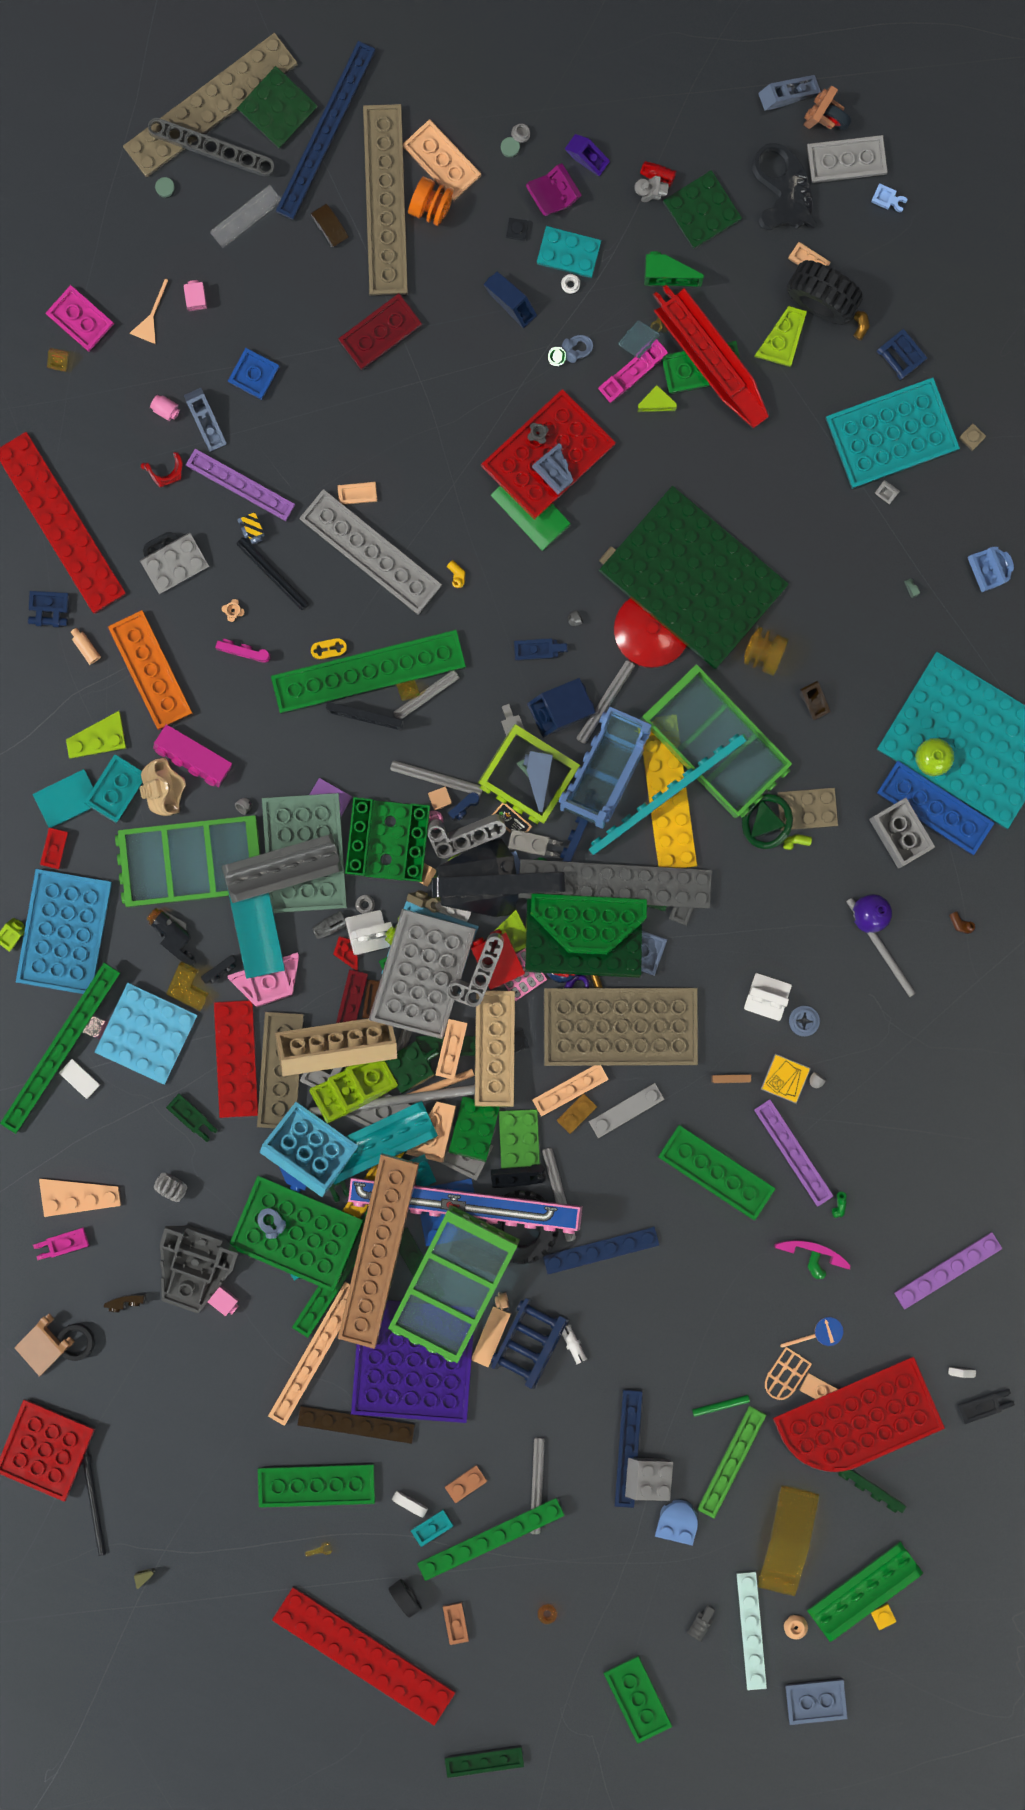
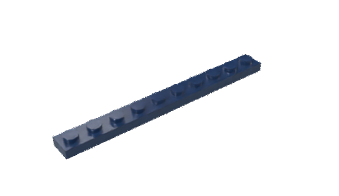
M360 41L357 42L276 209L277 213L294 220L375 53V48Z

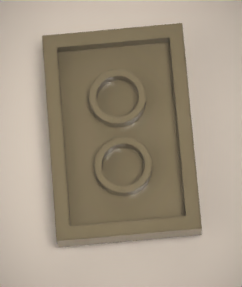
M835 788L777 792V795L782 797L792 809L793 825L791 830L838 826ZM778 804L779 818L786 824L784 809Z

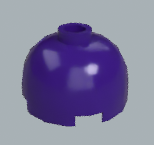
M870 894L861 897L855 902L853 907L856 919L854 922L865 933H875L883 930L889 925L892 918V909L889 902L880 895Z

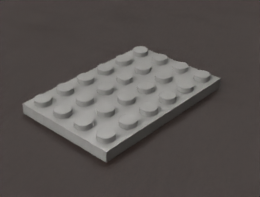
M402 909L369 1020L443 1039L454 1000L447 994L448 984L453 979L461 980L476 929ZM457 985L451 987L452 992L457 993Z

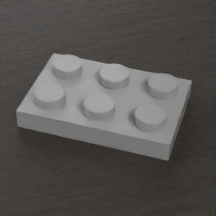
M190 532L140 560L159 594L209 567Z

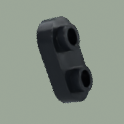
M166 532L147 542L143 547L144 557L150 555V548L153 547L157 551L167 545L165 543L166 539L171 538L175 541L178 537L172 532Z

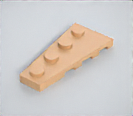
M39 1179L44 1217L121 1206L119 1186Z

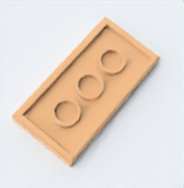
M430 119L403 143V148L439 186L441 184L445 186L444 191L448 187L453 188V201L482 176L475 166Z

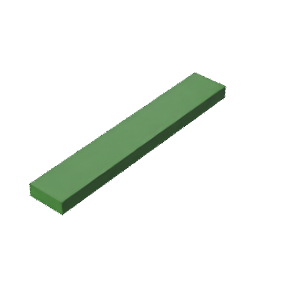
M751 1406L747 1408L697 1508L698 1511L715 1519L766 1417L765 1413Z

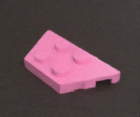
M297 952L283 957L285 971L246 979L245 971L243 970L227 977L256 1007L293 995L299 954Z

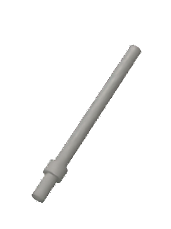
M852 897L846 902L853 911L855 900ZM876 932L867 933L908 996H913L915 991Z

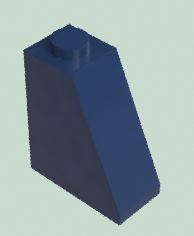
M498 271L484 283L488 293L522 328H525L537 316L528 298Z

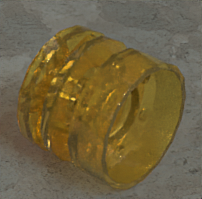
M758 627L747 645L743 664L748 665L750 659L753 658L755 660L752 667L755 668L761 661L763 662L762 672L774 676L789 639L777 634L773 641H770V631L767 630L763 638L761 637L763 628Z

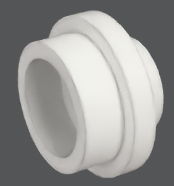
M573 274L566 275L561 282L562 289L569 294L577 292L580 288L579 278ZM572 281L574 286L568 287L567 283Z

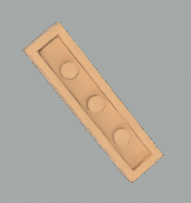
M594 1065L532 1099L542 1117L609 1079L601 1065Z

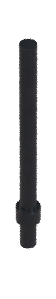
M87 1448L81 1465L84 1467L98 1556L106 1555L91 1468L92 1456Z

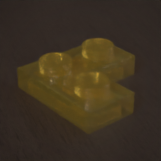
M181 961L166 994L201 1011L209 993L192 985L198 970Z

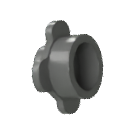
M532 423L530 425L531 431L527 436L530 441H538L540 444L545 443V436L549 431L548 427Z

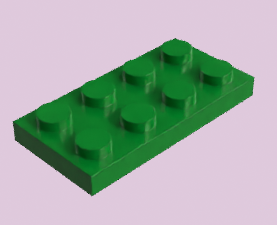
M727 342L728 346L740 360L737 342ZM685 351L667 354L662 359L669 394L711 386Z
M638 1655L603 1672L637 1744L672 1727Z

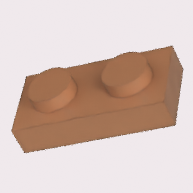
M475 1465L447 1484L445 1489L453 1501L457 1503L486 1483L487 1479L479 1467Z
M462 1602L443 1605L449 1644L469 1642Z

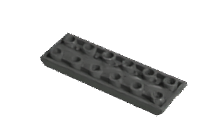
M332 834L221 866L232 903L343 871Z

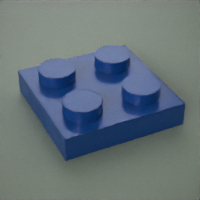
M245 348L228 379V383L262 400L280 366Z

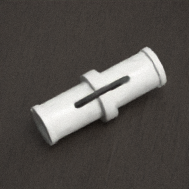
M568 1325L566 1329L569 1334L564 1329L562 1336L567 1343V1350L570 1349L577 1365L581 1363L578 1355H580L582 1361L587 1360L580 1346V1340H577L571 1325Z

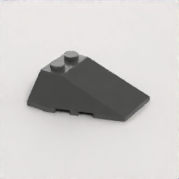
M189 1225L166 1226L160 1242L162 1301L199 1313L226 1277L232 1272L239 1252L225 1238Z

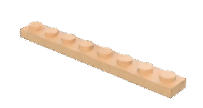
M346 1281L268 1417L284 1426L340 1330L350 1283Z

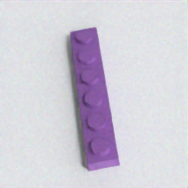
M194 449L186 463V466L285 522L295 507L294 503L197 449Z
M769 1099L755 1108V1113L816 1206L818 1207L832 1198L831 1191L771 1100Z
M990 1232L898 1289L894 1294L905 1310L997 1253L1002 1247L994 1234Z

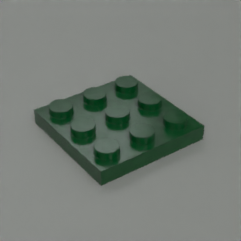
M275 66L237 107V110L279 149L317 108V105Z
M712 170L663 200L664 205L693 250L742 219Z

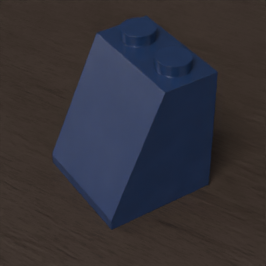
M580 678L543 692L527 703L543 738L586 719L595 713L594 704L589 699L586 687Z

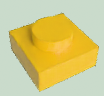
M888 1603L871 1612L879 1630L896 1623Z

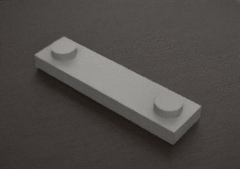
M653 1083L590 1120L589 1123L597 1137L600 1138L665 1099L656 1084Z

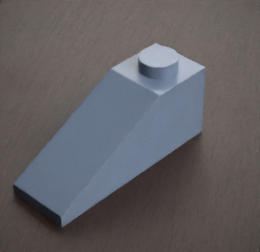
M815 75L771 83L758 94L764 111L818 95L821 91Z
M202 388L185 394V400L209 452L226 445L227 443Z
M530 750V754H525L524 765L527 766V773L538 811L543 812L553 754Z

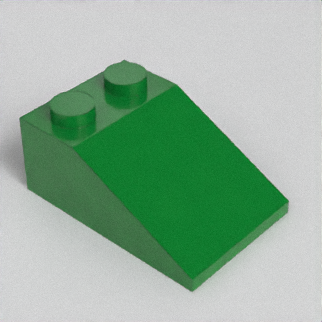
M653 251L650 254H646L644 286H702V273L666 254H661V252Z

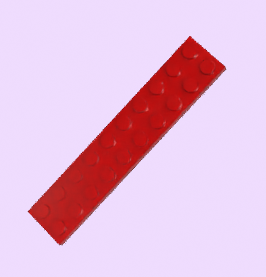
M24 432L0 447V463L93 614L126 595L28 433Z
M294 1586L272 1619V1621L434 1726L455 1694L454 1690Z

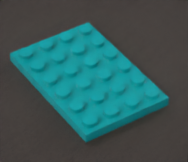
M934 378L825 417L852 489L960 449Z

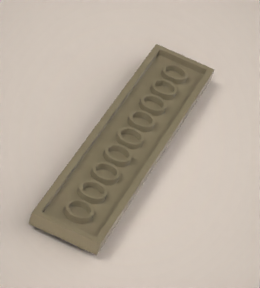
M273 33L160 119L206 134L237 111V107L275 66L286 74L298 65L297 61L277 35ZM156 123L152 125L151 129L157 133L162 130V126ZM148 127L123 145L125 151L146 178L184 150L182 147L152 137L149 134ZM172 130L169 135L172 139H177L180 137V132ZM192 136L188 139V143L191 145L198 139Z
M401 104L363 105L370 296L397 295L398 293L400 295L408 294Z

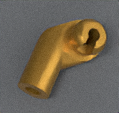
M857 311L854 314V319L858 321L859 327L853 336L858 340H862L870 324L868 315L864 311Z

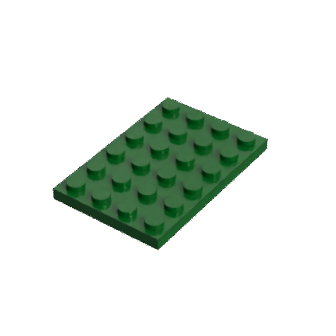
M257 1176L230 1244L238 1252L335 1292L364 1220L271 1180ZM267 1208L277 1211L282 1220L286 1221L284 1231L273 1239L266 1238V1233L261 1230L258 1224L259 1213ZM271 1214L265 1215L263 1218L264 1223L276 1229L274 1217Z

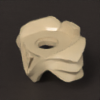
M166 758L151 761L141 772L143 786L139 788L141 797L143 799L147 798L149 809L153 813L162 816L179 813L181 795L186 787L185 779L171 768Z

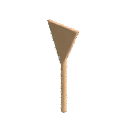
M165 279L151 314L129 334L156 344L154 315L168 279Z

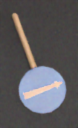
M825 1317L816 1324L815 1334L783 1343L780 1346L783 1348L812 1338H817L823 1345L833 1346L842 1339L843 1327L837 1319Z

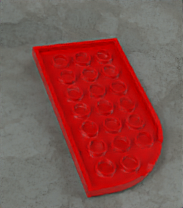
M910 1357L773 1418L783 1443L798 1460L812 1468L829 1472L854 1469L945 1429L914 1357Z

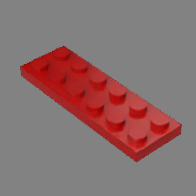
M251 1001L214 1002L219 1118L258 1116L253 1003Z

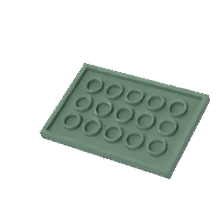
M339 793L262 798L266 853L332 834L343 870L269 892L273 913L347 908Z

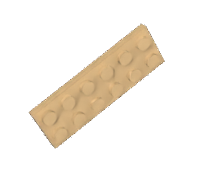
M486 991L481 1004L476 1006L475 1106H514L515 991Z

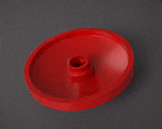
M631 598L622 605L617 613L614 623L615 641L621 653L632 663L646 668L663 667L675 661L685 650L687 645Z

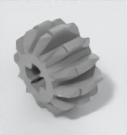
M165 1172L158 1176L154 1185V1189L158 1193L175 1202H180L188 1188L183 1181Z

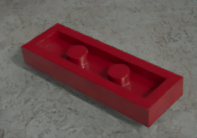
M349 969L336 1023L357 1020L368 974Z

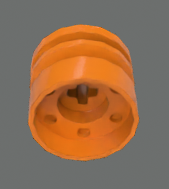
M423 176L411 199L408 214L420 219L427 212L426 222L430 223L435 216L433 225L439 226L451 206L453 188L448 187L443 194L445 186L441 184L435 191V181Z

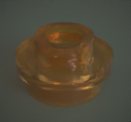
M550 1604L542 1605L538 1610L539 1620L544 1624H551L555 1621L557 1617L555 1607ZM547 1610L551 1612L549 1617L544 1616V1612Z

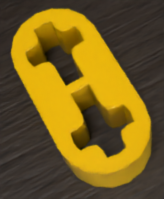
M340 638L317 642L311 647V654L317 660L340 657L347 651L345 641ZM337 642L344 646V648H341V652H337L335 649L330 650V648L335 647ZM317 646H320L321 649L328 648V651L322 652V656L314 653L317 650Z

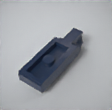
M552 638L514 641L515 661L550 659L558 657V653L568 652L567 643L557 644V640H552Z

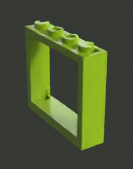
M514 724L477 783L481 785L480 789L484 792L496 794V799L503 804L509 802L514 805L512 809L522 815L523 812L528 814L530 821L537 825L539 822L544 824L580 765ZM515 735L544 753L553 754L552 758L570 768L542 815L487 782Z

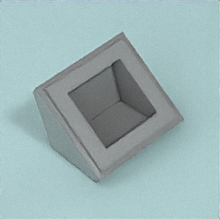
M884 480L875 494L890 505L900 491Z

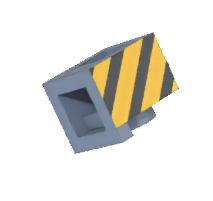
M255 512L237 519L240 526L244 525L241 529L245 538L249 537L252 544L262 541V537L265 535Z

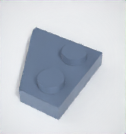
M560 443L532 466L558 495L573 482L571 472L568 470L567 460L563 457L562 445Z

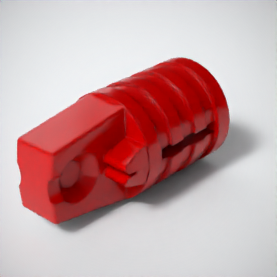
M645 161L640 174L649 179L659 176L661 177L660 182L669 184L668 187H671L676 171Z

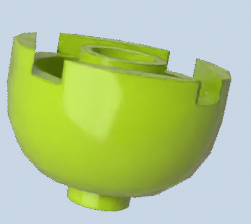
M930 738L917 748L915 754L916 764L924 774L940 776L952 767L954 751L945 740Z

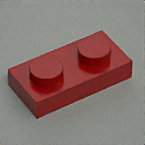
M49 827L40 865L59 869L68 835L67 831Z

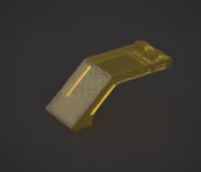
M781 1485L771 1538L757 1584L758 1588L791 1596L796 1595L810 1546L819 1494Z

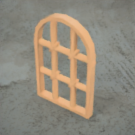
M785 1347L765 1379L767 1393L777 1400H784L790 1397L796 1391L797 1386L812 1363L801 1357L800 1354H796ZM788 1350L792 1354L787 1362L783 1363L780 1359ZM794 1355H796L801 1360L799 1361L797 1366L792 1369L788 1366V1364L790 1363ZM805 1361L809 1365L801 1375L797 1370L802 1362ZM779 1363L783 1368L778 1376L774 1377L771 1373ZM785 1370H790L792 1374L786 1382L779 1380ZM793 1376H799L800 1379L794 1388L788 1386ZM770 1377L774 1380V1382L772 1383L770 1388L767 1389V1380ZM779 1383L783 1387L777 1397H775L770 1392L775 1384ZM789 1389L791 1391L787 1396L780 1397L784 1390Z

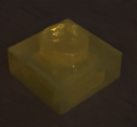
M50 348L48 351L47 368L66 372L69 352Z
M415 680L397 684L402 701L420 695Z

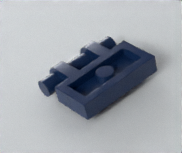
M30 591L29 611H36V617L29 616L28 624H36V626L40 627L42 625H53V627L58 628L60 626H67V618H60V613H68L69 594ZM43 612H53V618L43 617Z

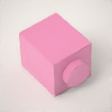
M192 280L188 284H184L188 311L207 309L203 282Z
M220 1286L208 1301L209 1304L224 1316H227L228 1313L232 1315L239 1307L236 1304L239 1299L223 1286Z

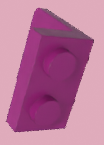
M562 163L554 167L547 175L531 180L526 184L528 191L544 216L570 207L582 196Z

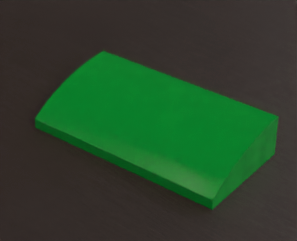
M501 486L491 494V497L541 551L547 548L571 524L553 504L534 520Z

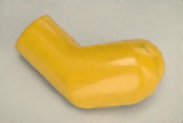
M452 560L446 567L454 573L452 585L455 588H461L465 584V571Z

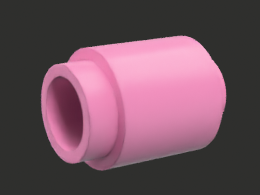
M156 395L150 405L154 413L168 421L171 419L175 420L180 412L178 409L179 405L163 395Z

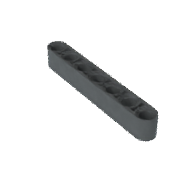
M153 118L148 123L149 134L159 140L262 177H268L274 171L273 161L266 156L160 118ZM156 123L162 126V130L157 133L151 129L152 125ZM172 130H177L180 132V137L172 139L169 134ZM192 136L198 139V143L194 146L188 143V139ZM213 143L217 149L214 152H209L206 150V145ZM232 150L235 155L233 158L228 159L224 156V152ZM250 156L253 159L252 164L245 165L242 162L243 157ZM262 163L270 164L271 169L267 172L260 169Z

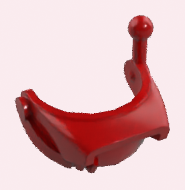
M178 452L173 453L175 468L167 476L160 477L155 475L149 463H142L141 468L149 472L151 478L159 487L176 482L181 479L182 460Z

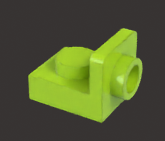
M12 918L0 931V945L9 952L25 932V926L20 920Z

